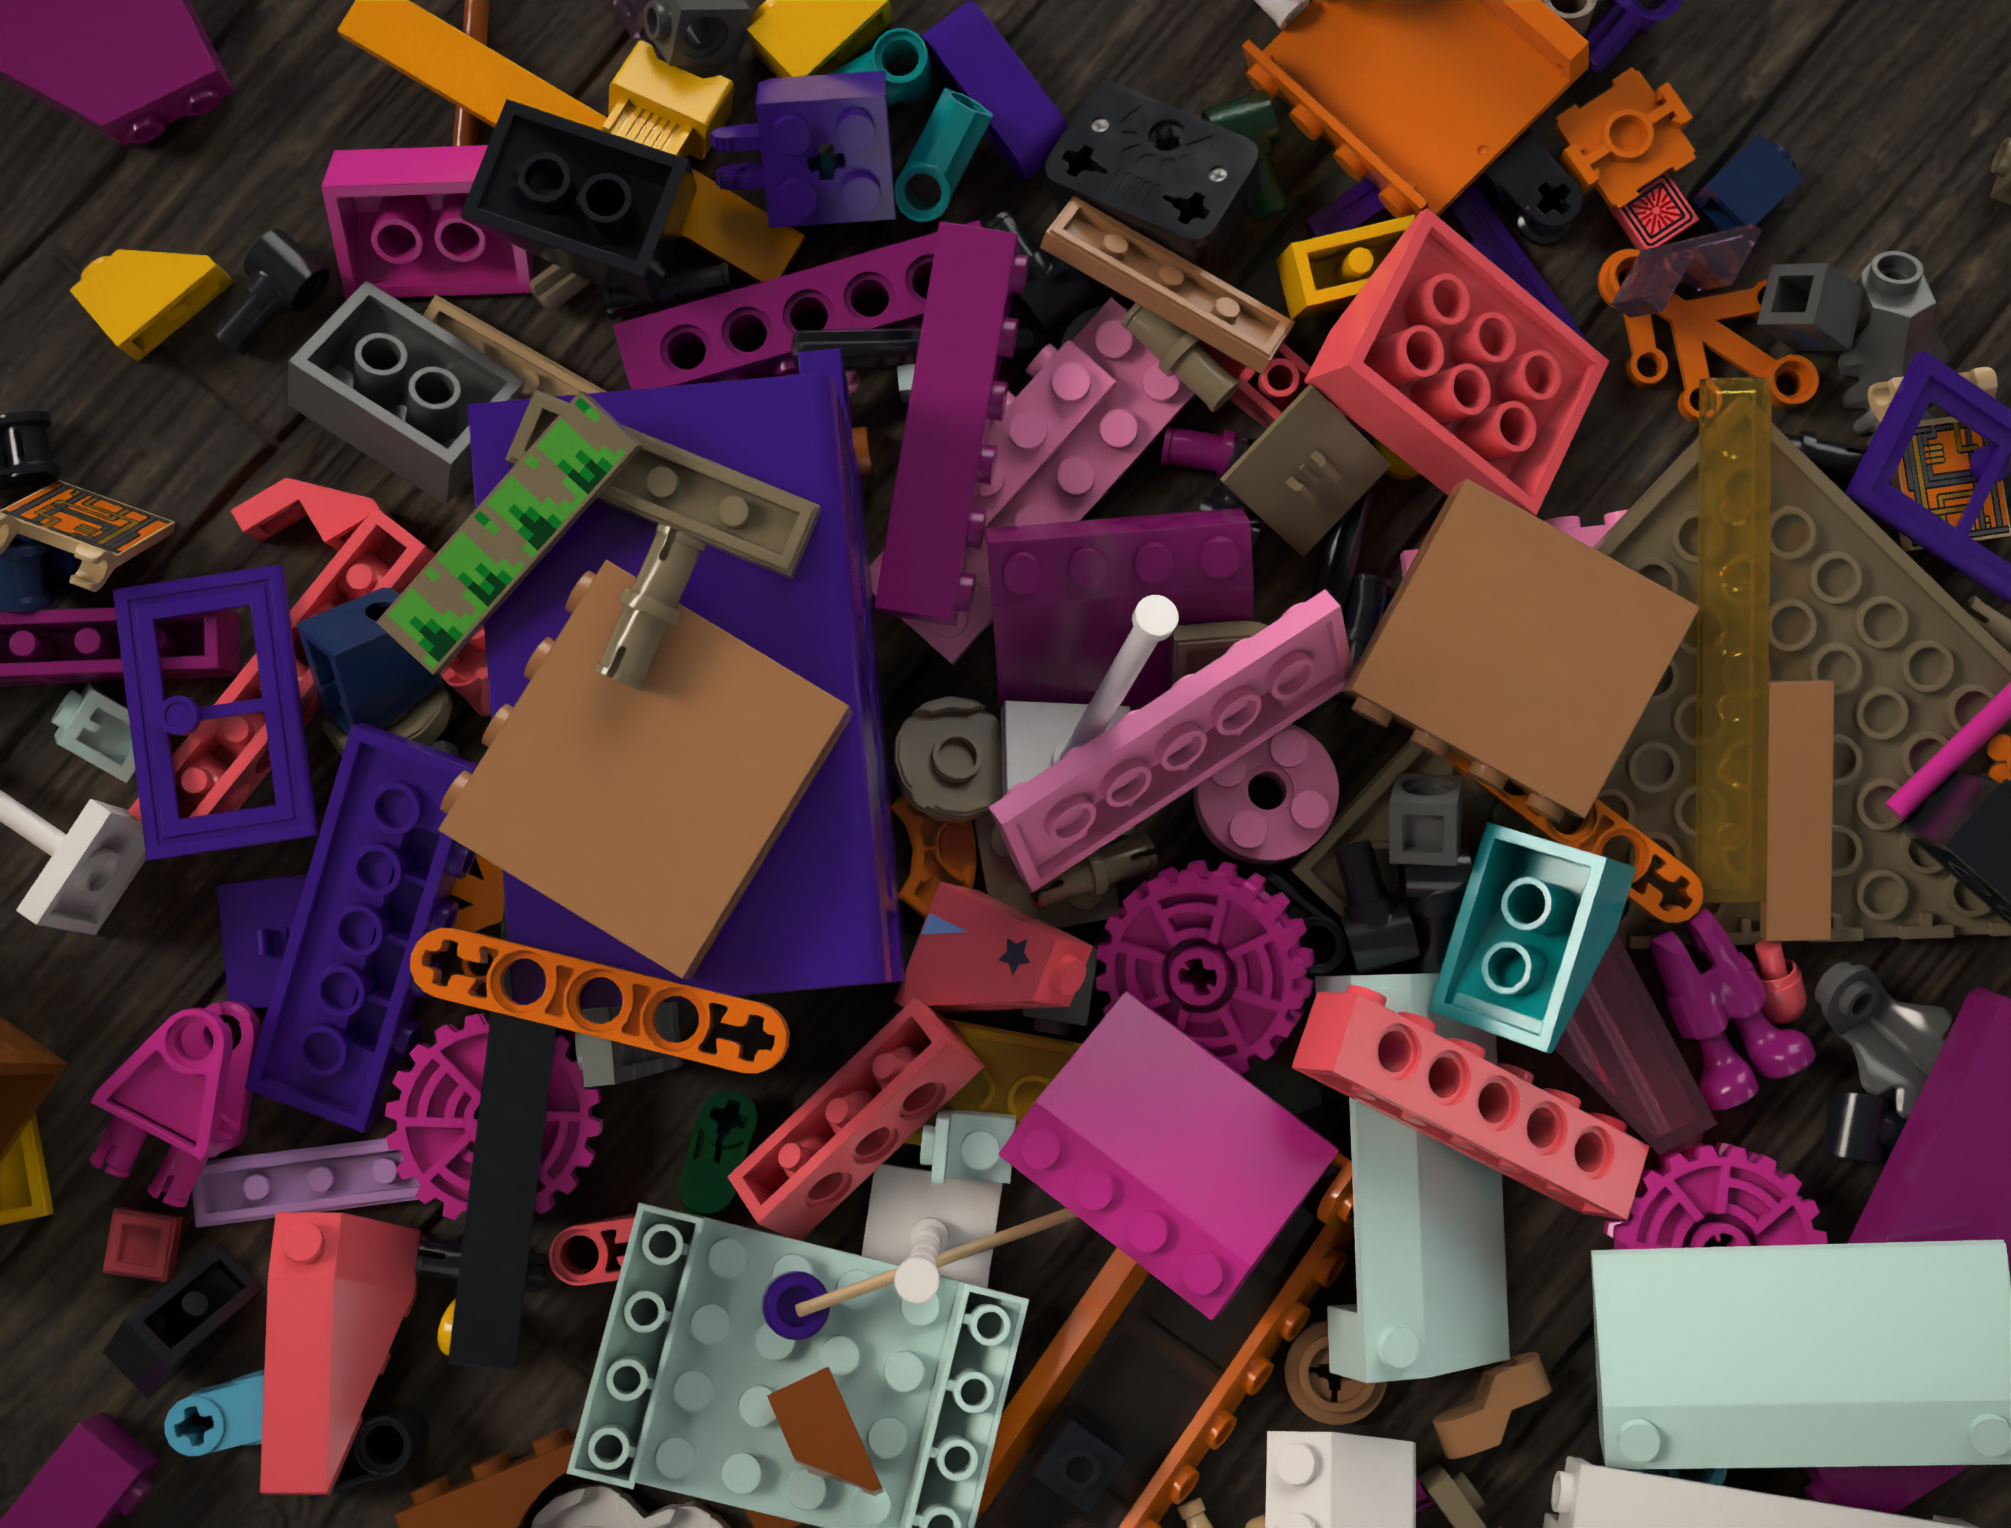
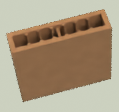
M1466 478L1453 486L1341 692L1356 699L1351 709L1362 717L1382 727H1387L1392 719L1414 731L1409 741L1420 749L1441 759H1445L1448 751H1451L1471 762L1467 773L1480 782L1499 791H1502L1506 783L1527 793L1529 796L1524 805L1540 815L1558 823L1561 822L1564 814L1568 817L1586 818L1700 607Z
M605 560L597 574L590 570L587 571L573 588L565 606V610L572 615L556 641L550 637L545 638L532 654L524 671V677L529 679L530 682L514 707L508 703L503 705L492 718L482 739V743L489 748L473 774L466 770L463 771L449 787L440 806V810L446 813L447 816L438 830L681 979H692L854 713L849 705L681 604H678L676 610L683 612L677 627L669 624L644 681L643 691L594 670L596 664L600 663L625 606L618 602L624 587L632 590L636 581L635 576Z

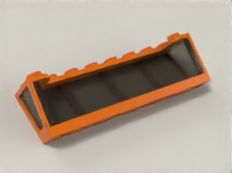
M1340 1153L1336 1155L1232 1301L1214 1320H1210L1123 1251L1116 1248L1002 1413L974 1528H1162L1158 1523L1172 1503L1180 1504L1195 1487L1200 1476L1196 1467L1209 1448L1213 1450L1218 1449L1232 1433L1237 1422V1418L1233 1416V1413L1248 1393L1250 1396L1256 1394L1267 1382L1274 1368V1364L1270 1359L1284 1339L1288 1342L1293 1340L1305 1326L1311 1310L1306 1306L1321 1285L1325 1288L1330 1286L1342 1272L1347 1262V1255L1343 1252L1354 1238L1352 1161ZM1068 1407L1122 1445L1126 1458L1088 1515L1039 1481L1032 1474L1031 1459Z

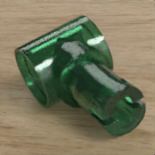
M1261 89L1201 110L1202 119L1249 138L1258 148L1262 193L1251 211L1254 222L1265 221L1286 212L1289 206L1272 158L1276 154L1273 145L1279 143L1280 139L1279 129L1273 107L1266 92Z

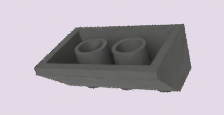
M367 280L288 361V405L445 505L452 500L473 475L467 404L518 400L525 384V380Z

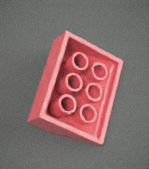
M1425 209L1417 215L1332 327L1304 382L1308 385L1311 384L1326 400L1445 494L1449 495L1454 485L1467 478L1536 516L1609 360L1432 211Z

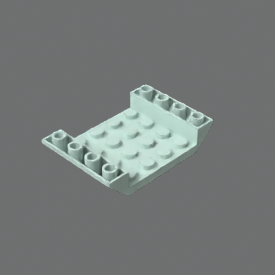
M639 1202L566 1474L629 1489H634L635 1483L823 1528H974L1029 1299L940 1275V1283L936 1294L926 1302L911 1303L904 1300L898 1294L894 1283L831 1306L826 1323L816 1334L802 1340H789L776 1334L768 1326L762 1313L764 1291L775 1277L788 1271L807 1272L816 1277L829 1293L894 1270L899 1265L704 1216ZM829 1366L884 1492L873 1496L862 1492L858 1487L827 1476L823 1478L809 1473L805 1466L797 1464L767 1395Z

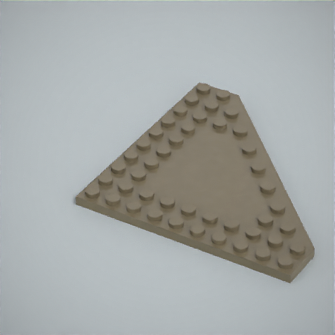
M1745 396L1735 397L1593 547L1597 551L1700 607L1596 798L1696 874L1703 887V902L1697 913L1708 909L1722 925L1734 945H1755L1763 940L1760 938L1762 681H1834L1831 940H1814L1810 942L1864 941V938L1898 937L1900 939L1954 938V935L1976 934L2011 936V927L1899 829L1904 822L1894 816L1884 805L1891 796L2011 681V654ZM2011 719L1996 733H2005L2011 737ZM1410 741L1399 750L1331 822L1324 835L1314 845L1302 852L1289 866L1290 870L1341 918H1346L1344 907L1349 905L1334 849L1366 839L1371 840L1387 893H1394L1396 903L1402 901L1398 864L1389 863V801L1397 773L1462 775L1441 758L1420 749ZM1985 743L1956 772L1974 777L1979 772L1988 775L1991 766L2000 761H1996L1986 754ZM1463 776L1462 842H1467L1472 868L1487 822L1546 839L1506 809L1501 803L1489 796L1488 793ZM1508 783L1503 788L1512 795L1524 793ZM1564 814L1560 823L1553 820L1551 822L1557 831L1568 835L1580 828L1583 818L1568 817ZM1618 835L1605 843L1602 856L1632 866L1635 859V850L1633 844L1627 838ZM1653 857L1648 870L1657 864ZM1648 870L1640 879L1631 884L1634 890H1637L1640 881L1649 882L1663 894L1662 901L1659 904L1661 908L1666 904L1680 906L1684 899L1677 893L1678 886L1681 883L1679 879L1673 883L1658 880ZM1626 900L1617 932L1609 947L1650 948L1649 940L1667 930L1673 931L1683 945H1690L1692 942L1685 930L1684 922L1667 923L1657 921ZM1404 903L1410 915L1417 937L1415 915L1410 913L1409 903ZM1458 914L1455 915V923H1456Z

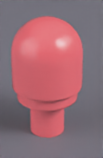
M1761 940L1755 945L1758 963L1753 966L1767 990V999L1760 1011L1772 1024L1785 1025L1792 1023L1802 1015L1807 1003L1802 973L1794 961L1784 958L1781 941Z

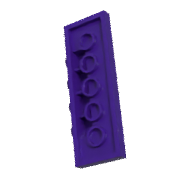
M362 722L351 725L244 1089L362 1133L373 1126L390 1068L398 1063L401 1057L406 1059L410 1057L409 1053L417 1046L422 1033V1023L413 1020L419 997L427 999L430 995L423 992L414 982L410 970L411 953L417 941L427 932L438 928H453L457 919L459 904L449 900L456 877L464 879L467 876L476 856L475 852L438 830L447 816L446 813L440 810V806L446 792L459 774L465 770L473 774L478 764ZM431 960L430 966L441 969L440 963Z

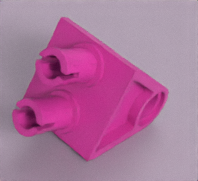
M231 1000L213 1003L204 1009L198 1007L181 1010L169 1017L96 1091L91 1103L114 1115L95 1152L92 1153L89 1159L90 1163L98 1169L102 1168L104 1162L109 1163L105 1170L106 1173L117 1177H128L150 1133L170 1143L171 1146L153 1181L150 1182L146 1190L156 1199L160 1197L162 1192L167 1193L162 1202L175 1207H186L189 1196L208 1158L216 1157L219 1153L240 1146L247 1134L253 1092L244 1088L262 1030L261 1021L256 1012L245 1003ZM221 1015L233 1016L240 1022L241 1039L234 1050H232V1029L228 1022L224 1023L219 1017ZM210 1032L213 1035V1042L210 1037Z

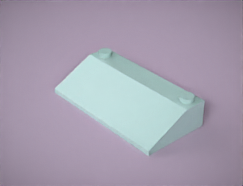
M1440 973L1315 976L1316 994L1317 992L1346 993L1349 985L1371 989L1387 998L1386 1008L1397 1014L1398 1012H1409L1433 1021L1437 1024L1435 1031L1437 1035L1445 1039L1458 1038L1479 1045L1486 1050L1484 1059L1495 1065L1497 1064L1495 1034L1429 1011ZM1349 1097L1357 1304L1327 1306L1330 1373L1363 1383L1429 1378L1510 1360L1502 1173Z
M2003 1239L1591 1250L1599 1437L1605 1467L1633 1470L2011 1464V1281L2007 1247Z

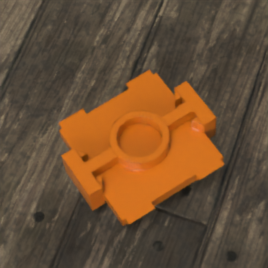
M1631 67L1612 80V88L1580 109L1574 104L1555 117L1556 125L1554 130L1567 147L1558 160L1568 175L1576 180L1581 188L1582 195L1595 187L1610 209H1620L1640 196L1637 191L1669 170L1678 171L1697 158L1694 155L1695 149L1681 131L1686 128L1693 116L1669 82L1659 87L1654 93L1640 71H1635Z

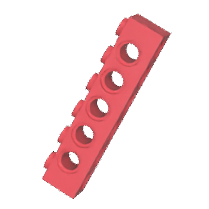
M377 507L373 508L290 610L304 728L321 709V704L297 624L380 588H392L400 595L436 554ZM257 653L214 705L262 698ZM264 712L201 721L198 728L186 738L173 754L172 759L180 819L239 810L270 772L271 762ZM138 797L127 812L142 823Z
M1349 985L1346 993L1317 992L1291 1068L1582 1214L1628 1219L1650 1146L1626 1134V1123L1605 1114L1593 1112L1588 1114L1580 1110L1581 1100L1569 1093L1551 1088H1544L1542 1090L1532 1084L1534 1075L1524 1069L1503 1063L1495 1065L1485 1060L1486 1050L1479 1045L1458 1038L1445 1039L1435 1033L1437 1024L1425 1017L1409 1012H1398L1397 1014L1385 1007L1387 998L1376 991L1361 986Z

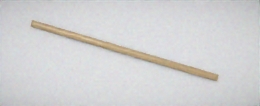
M1067 1208L941 1252L938 1255L936 1267L945 1266L1078 1217ZM898 1268L795 1305L797 1315L803 1317L894 1284Z

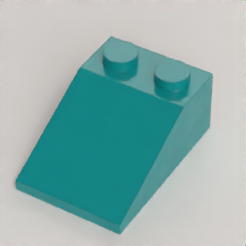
M1487 822L1429 1011L1540 1051L1552 1053L1617 932L1637 867Z

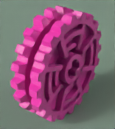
M1196 860L1188 864L1187 870H1181L1180 872L1174 866L1163 869L1158 873V877L1151 879L1149 882L1145 880L1122 901L1123 905L1118 913H1113L1104 927L1110 935L1108 936V941H1103L1098 945L1096 958L1106 963V970L1095 977L1097 990L1109 992L1111 999L1103 1008V1011L1107 1015L1125 991H1129L1239 1074L1247 1072L1252 1067L1253 1060L1260 1057L1266 1061L1276 1052L1277 1046L1285 1038H1288L1305 1012L1302 1006L1304 1005L1305 998H1309L1312 993L1314 981L1304 975L1307 973L1306 968L1312 966L1315 961L1313 949L1301 947L1299 938L1307 931L1302 918L1289 919L1285 910L1291 901L1283 892L1270 896L1264 891L1266 878L1256 872L1247 880L1238 877L1236 864L1223 862L1217 871H1209L1204 860ZM1198 959H1202L1204 969L1215 970L1216 975L1211 980H1208L1205 970L1194 968V964Z
M484 1013L466 1016L463 1030H459L452 1023L435 1030L437 1043L434 1046L427 1043L418 1044L409 1053L415 1062L413 1069L397 1071L392 1082L401 1090L399 1100L386 1103L385 1116L397 1121V1131L386 1136L389 1150H401L404 1161L396 1168L401 1179L415 1177L421 1184L415 1196L424 1204L435 1198L444 1203L442 1216L454 1221L464 1211H467L489 1032V1022ZM566 1035L558 1036L555 1044L536 1201V1211L539 1214H543L556 1204L554 1196L556 1190L569 1194L580 1182L574 1170L577 1166L589 1167L592 1164L597 1151L588 1145L589 1137L599 1136L603 1129V1119L592 1115V1106L603 1100L600 1087H584L583 1070L579 1069L577 1060H574L569 1054L574 1042Z
M1699 1141L1687 1142L1684 1146L1683 1155L1678 1152L1673 1153L1669 1149L1656 1153L1657 1166L1652 1170L1645 1168L1642 1170L1628 1219L1605 1220L1603 1230L1604 1234L1614 1238V1248L1611 1250L1704 1247L1709 1238L1717 1241L1722 1247L1828 1244L1827 1233L1814 1229L1811 1222L1820 1213L1815 1201L1803 1199L1802 1196L1796 1195L1802 1183L1794 1174H1784L1781 1170L1775 1169L1777 1162L1765 1155H1758L1752 1151L1746 1153L1745 1148L1717 1142L1715 1148L1709 1144L1703 1145Z

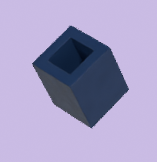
M1759 133L1702 188L1689 204L1734 247L1804 177L1796 170L1794 159L1782 146L1776 143H1769Z

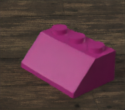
M488 145L334 150L321 188L345 299H348L366 280L394 298L435 296V294L438 296L532 293L529 284L534 279L533 254L462 220L460 216Z

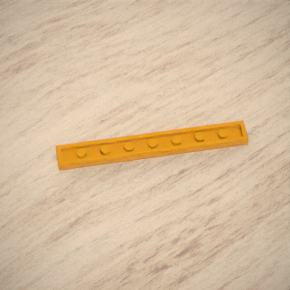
M355 0L337 29L340 36L494 128L506 99L602 130V125L607 117L409 0ZM692 168L697 191L679 237L718 261L728 262L730 268L756 283L784 276L804 244L805 235L792 227L769 228L767 212L730 190H721L716 185V182Z

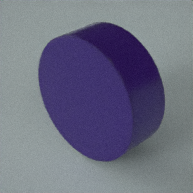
M784 1272L775 1277L764 1291L762 1297L764 1319L768 1326L783 1338L789 1340L809 1338L824 1326L829 1316L830 1307L799 1317L795 1305L828 1292L816 1277L807 1272Z

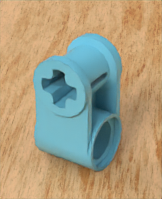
M264 1370L249 1373L228 1382L204 1387L193 1392L189 1397L178 1401L169 1410L164 1422L165 1436L169 1445L183 1455L201 1456L240 1445L262 1444ZM198 1412L203 1417L212 1416L214 1426L209 1430L203 1425L194 1426L192 1415Z

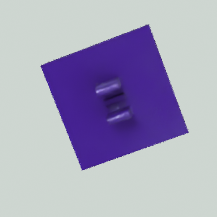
M307 874L217 885L228 1001L234 1000L245 1003L251 1009L267 1008L269 1006Z

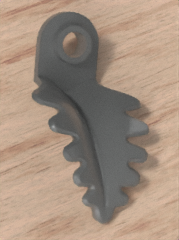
M1900 251L1880 253L1863 269L1859 286L1865 290L1863 297L1870 313L1869 322L1863 332L1852 343L1851 351H1844L1838 360L1840 373L1859 378L1858 382L1843 394L1842 404L1845 408H1865L1868 410L1852 426L1854 433L1857 435L1873 433L1867 440L1866 446H1869L1880 425L1868 402L1869 387L1874 383L1887 382L1895 377H1903L1917 351L1925 350L1944 364L1948 360V349L1932 325L1936 301L1923 275V265L1914 256ZM1926 410L1921 420L1935 419Z
M1840 962L1828 969L1821 977L1815 990V999L1821 1005L1822 1013L1835 1034L1853 1048L1862 1087L1869 1094L1875 1096L1886 1093L1894 1088L1896 1111L1903 1119H1908L1946 1041L1945 1036L1950 1031L1954 1019L1951 1013L1943 1007L1898 1002L1886 992L1877 975L1868 967L1853 965L1849 962Z

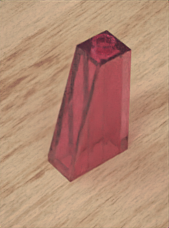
M1616 932L1554 1050L1659 1155L1666 1151L1669 1153H1680L1701 1142L1704 1138L1703 1132L1718 1124Z

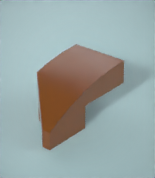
M829 1366L767 1395L797 1464L805 1466L809 1473L823 1478L827 1476L858 1487L862 1492L873 1496L884 1492Z

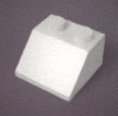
M1267 1431L1265 1528H1416V1443L1338 1432Z

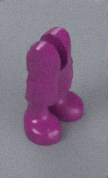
M1704 909L1689 920L1684 921L1685 930L1704 965L1702 969L1698 970L1687 949L1671 930H1667L1649 940L1654 959L1653 962L1666 988L1664 994L1667 1007L1671 1011L1683 1039L1688 1038L1699 1041L1704 1060V1068L1700 1078V1094L1711 1110H1726L1748 1101L1759 1090V1083L1752 1069L1737 1054L1724 1031L1730 1018H1732L1739 1032L1750 1064L1754 1071L1761 1076L1781 1078L1792 1075L1807 1067L1814 1060L1816 1053L1811 1041L1804 1033L1796 1030L1778 1029L1765 1018L1760 1009L1767 999V990L1753 968V963L1742 952L1737 951L1719 921L1708 909Z

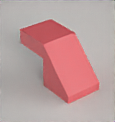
M290 478L282 479L230 510L242 531L259 542L267 540L308 515L324 543L337 551L342 548L374 507H377L393 519L389 510L372 498Z

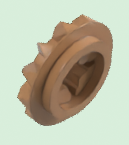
M1328 1320L1312 1322L1306 1330L1292 1340L1283 1365L1285 1382L1289 1395L1303 1413L1321 1423L1344 1425L1364 1418L1376 1408L1385 1393L1388 1381L1363 1383L1342 1377L1339 1382V1388H1335V1398H1331L1332 1391L1329 1388L1328 1379L1321 1374H1317L1315 1370H1309V1367L1329 1364Z

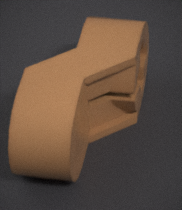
M1523 1353L1510 1357V1360L1484 1366L1474 1399L1446 1410L1433 1419V1424L1446 1458H1462L1500 1445L1511 1411L1537 1401L1552 1391L1539 1353Z

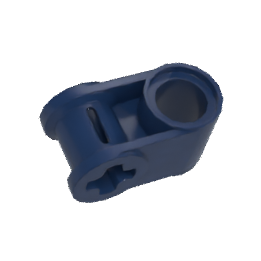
M17 533L6 550L0 555V611L28 612L52 606L54 601L73 587H78L70 584L69 581L70 576L78 571L82 560L74 557V554Z

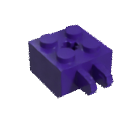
M885 71L783 77L765 80L758 83L756 113L758 123L722 126L710 133L711 147H714L716 151L740 152L761 150L762 162L720 166L717 171H714L716 185L721 190L765 189L769 228L896 219L895 184ZM819 145H834V154L826 155L819 153Z

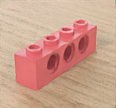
M914 998L727 1177L759 1225L788 1238L801 1241L983 1069L985 1064L952 1021Z

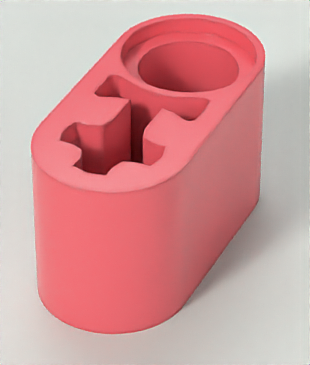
M636 1213L584 1220L560 1232L553 1240L549 1250V1263L554 1274L561 1281L575 1286L618 1280L626 1250L617 1256V1243L629 1241ZM612 1230H616V1231H617V1232H616V1237L614 1236ZM583 1235L589 1237L597 1245L599 1259L595 1268L582 1269L576 1266L570 1259L568 1249L570 1241L574 1236ZM616 1258L619 1263V1266L615 1265Z

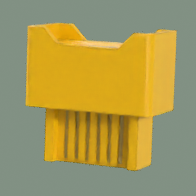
M640 40L609 85L608 118L602 125V131L686 158L689 154L702 160L711 148L710 133L716 128L725 126L731 116L734 83L721 75L703 79L676 66H670L667 62L657 58L651 44Z

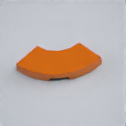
M901 794L892 804L891 808L907 828L913 853L910 875L899 893V898L926 919L940 882L973 889L977 865L975 832L972 821L965 823L937 821L916 810Z

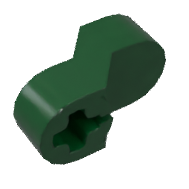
M726 1090L718 1092L708 1098L701 1108L693 1128L687 1160L678 1184L682 1209L686 1213L724 1221L731 1216L737 1206L740 1196L727 1176L752 1154L759 1133L756 1106L748 1096L739 1091ZM718 1152H719V1153H722V1154H721V1158H720V1163H719V1162H716V1161H717V1157H718Z

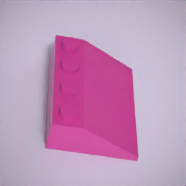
M1125 991L1038 1097L998 1155L1206 1317L1214 1320L1232 1301L1341 1149L1132 993Z

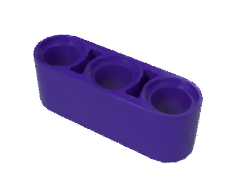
M968 0L922 33L920 37L925 42L932 66L952 91L963 93L981 103L984 108L993 113V118L984 134L1013 172L1021 180L1026 181L1045 167L1049 154L1068 127V123L977 4Z

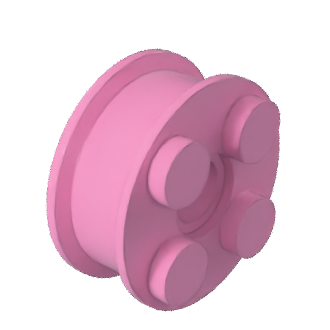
M1293 724L1288 725L1193 788L1195 814L1206 837L1227 856L1252 865L1283 863L1294 859L1314 845L1329 828L1336 813L1339 799L1338 776L1328 752L1314 736ZM1258 777H1267L1274 780L1280 787L1282 794L1280 805L1270 810L1261 809L1254 805L1248 794L1250 781Z

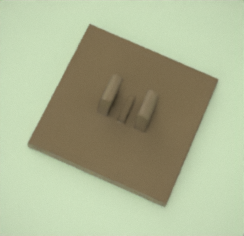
M1309 384L1220 480L1293 549L1304 557L1392 464Z

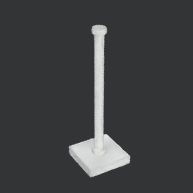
M1150 595L1138 603L1132 615L1134 627L1089 704L1026 701L1004 702L1001 708L1003 796L1013 786L1028 782L1059 762L1061 757L1072 748L1083 746L1113 727L1123 715L1130 712V706H1120L1157 643L1168 638L1178 624V611L1172 601L1164 596ZM1134 827L1127 830L1121 835H1130Z
M0 790V822L52 856L16 911L36 925L96 935L146 860L142 823L128 813L127 809L90 799L66 835Z
M883 1162L874 1171L861 1256L899 1265L894 1279L895 1288L904 1300L911 1303H923L930 1300L938 1290L940 1275L988 1287L993 1248L939 1268L936 1267L939 1253L996 1232L1003 1183L945 1178L944 1184L931 1183V1169Z

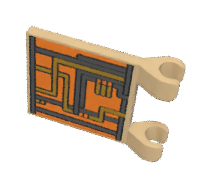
M1979 367L1972 369L1970 372L1958 373L1992 397H1996L1998 383L1996 373L1992 368ZM1895 377L1887 382L1874 383L1869 387L1868 402L1880 423L1903 377ZM1953 417L1921 420L1891 478V484L1956 528L1979 482L1973 477L1970 470L1971 456L1978 447L1993 444ZM2003 480L1994 483L1968 535L1975 541L2011 536ZM1899 532L1903 551L1924 549Z
M58 480L0 510V555L6 550L17 533L74 554V557L81 559L82 562L78 571L70 576L69 583L96 592L101 589L116 567L173 534L176 522Z

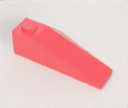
M276 1212L267 1286L260 1476L261 1494H331L363 1421L361 1414L378 1375H383L391 1357L389 1350L404 1317L408 1318L416 1300L419 1277L415 1276L417 1256H421V1250H419L423 1236L421 1230L346 1213Z

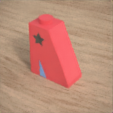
M940 882L905 971V981L901 982L894 1003L906 1007L916 998L940 1013L1070 1007L1074 994L1084 982L1086 964L1093 945L979 890Z

